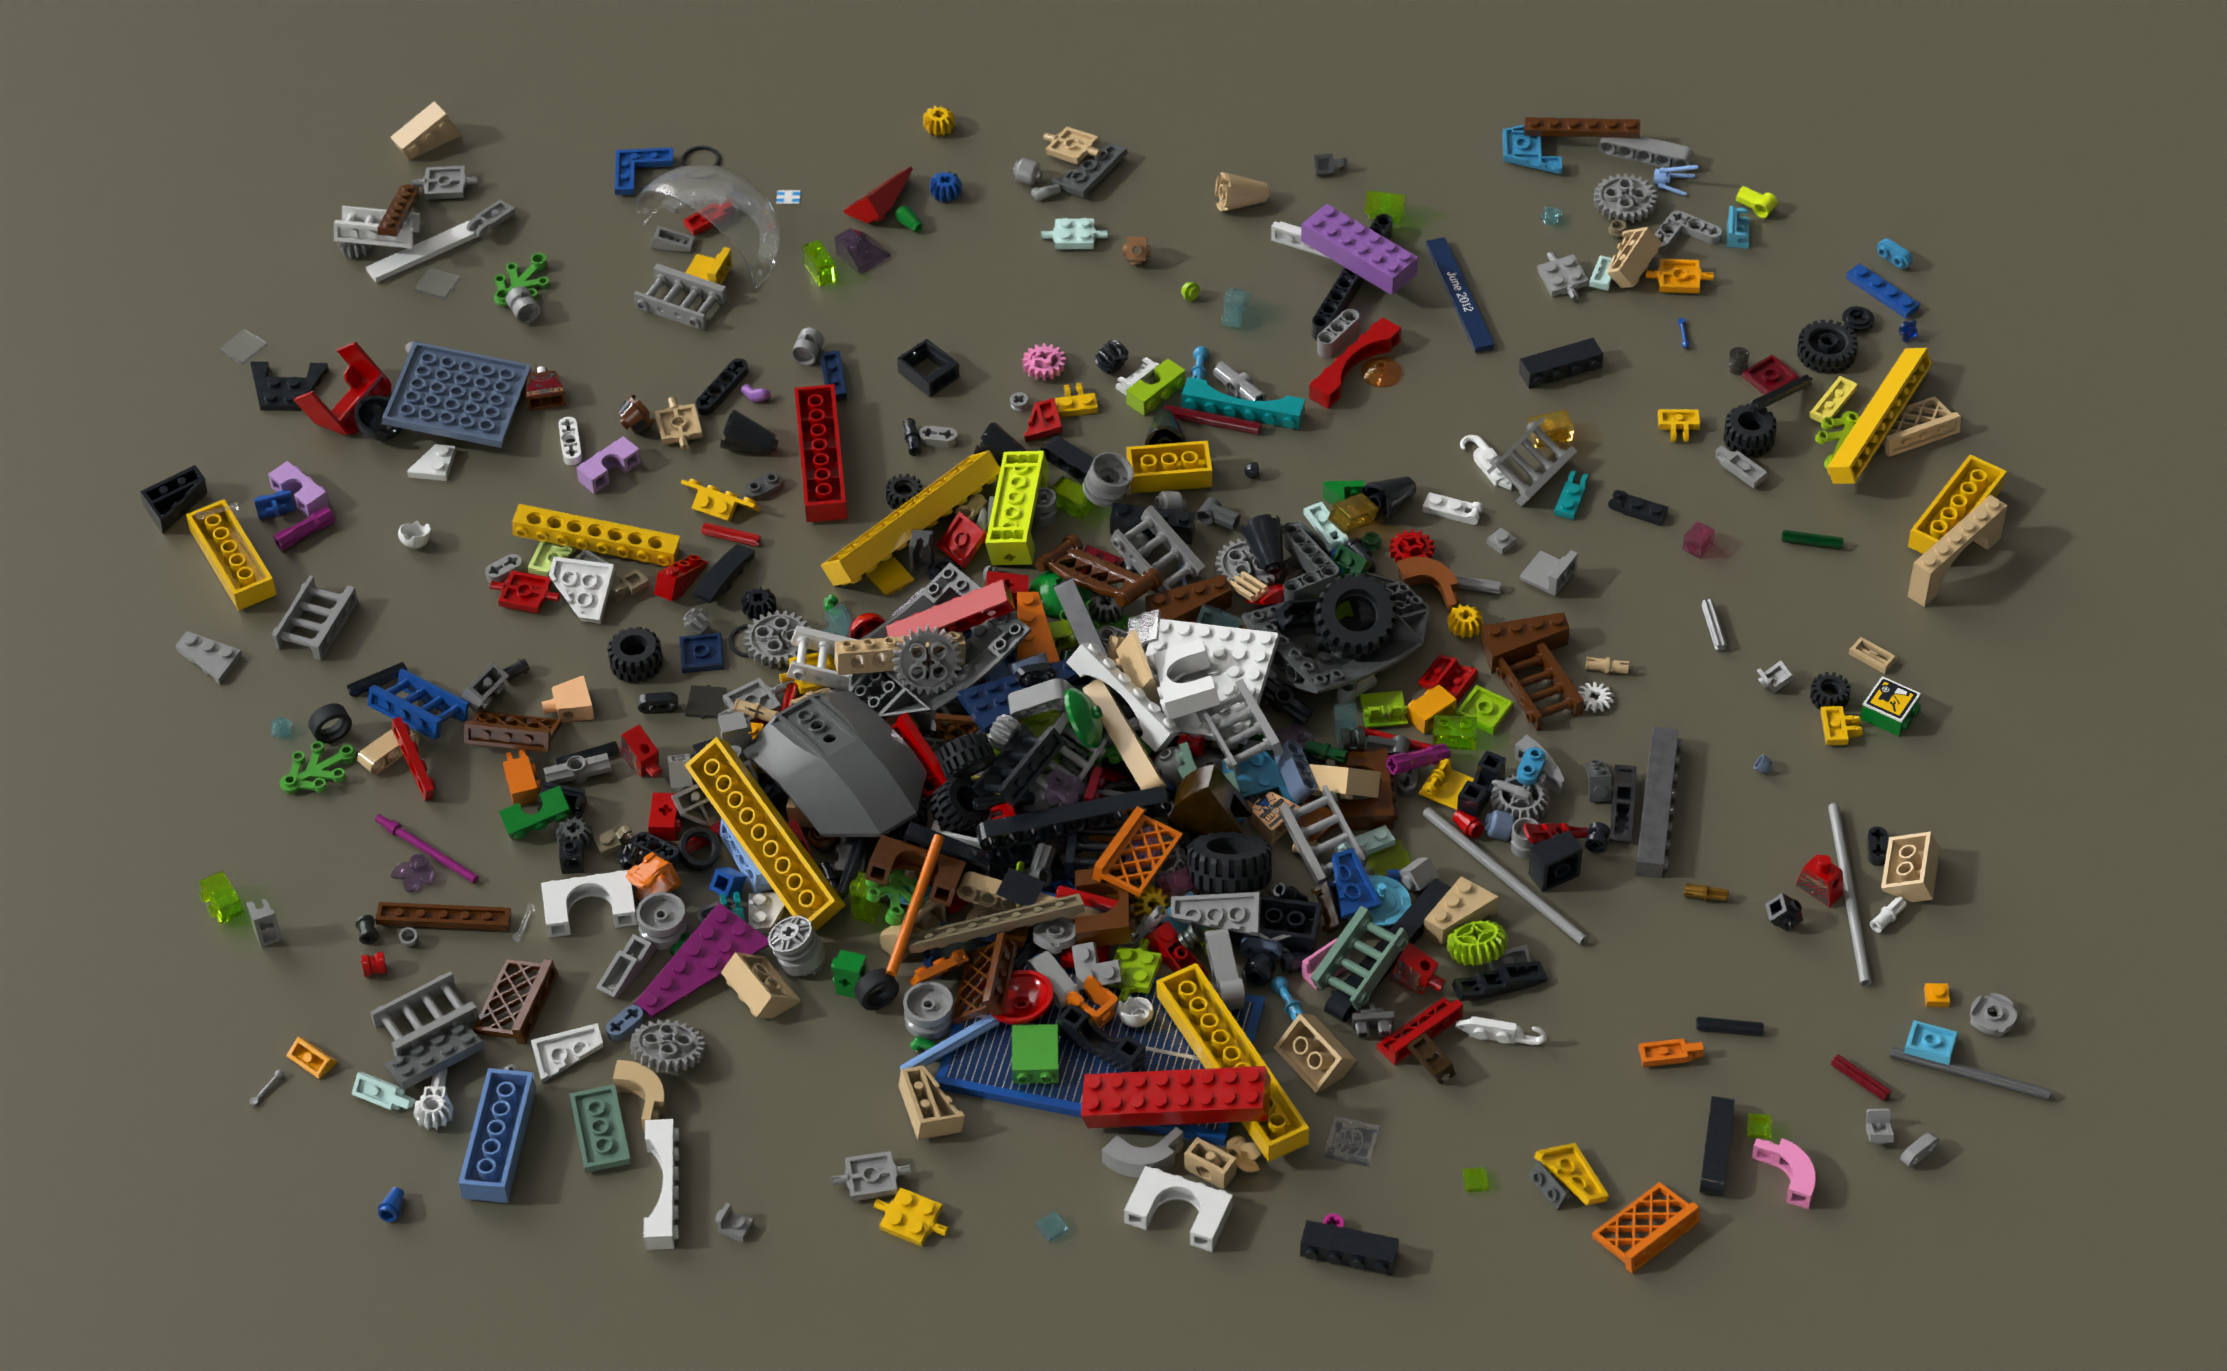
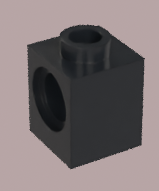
M581 839L559 841V860L562 874L584 873V852Z

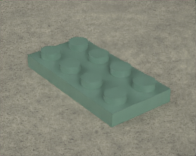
M615 1084L570 1093L585 1173L631 1164Z

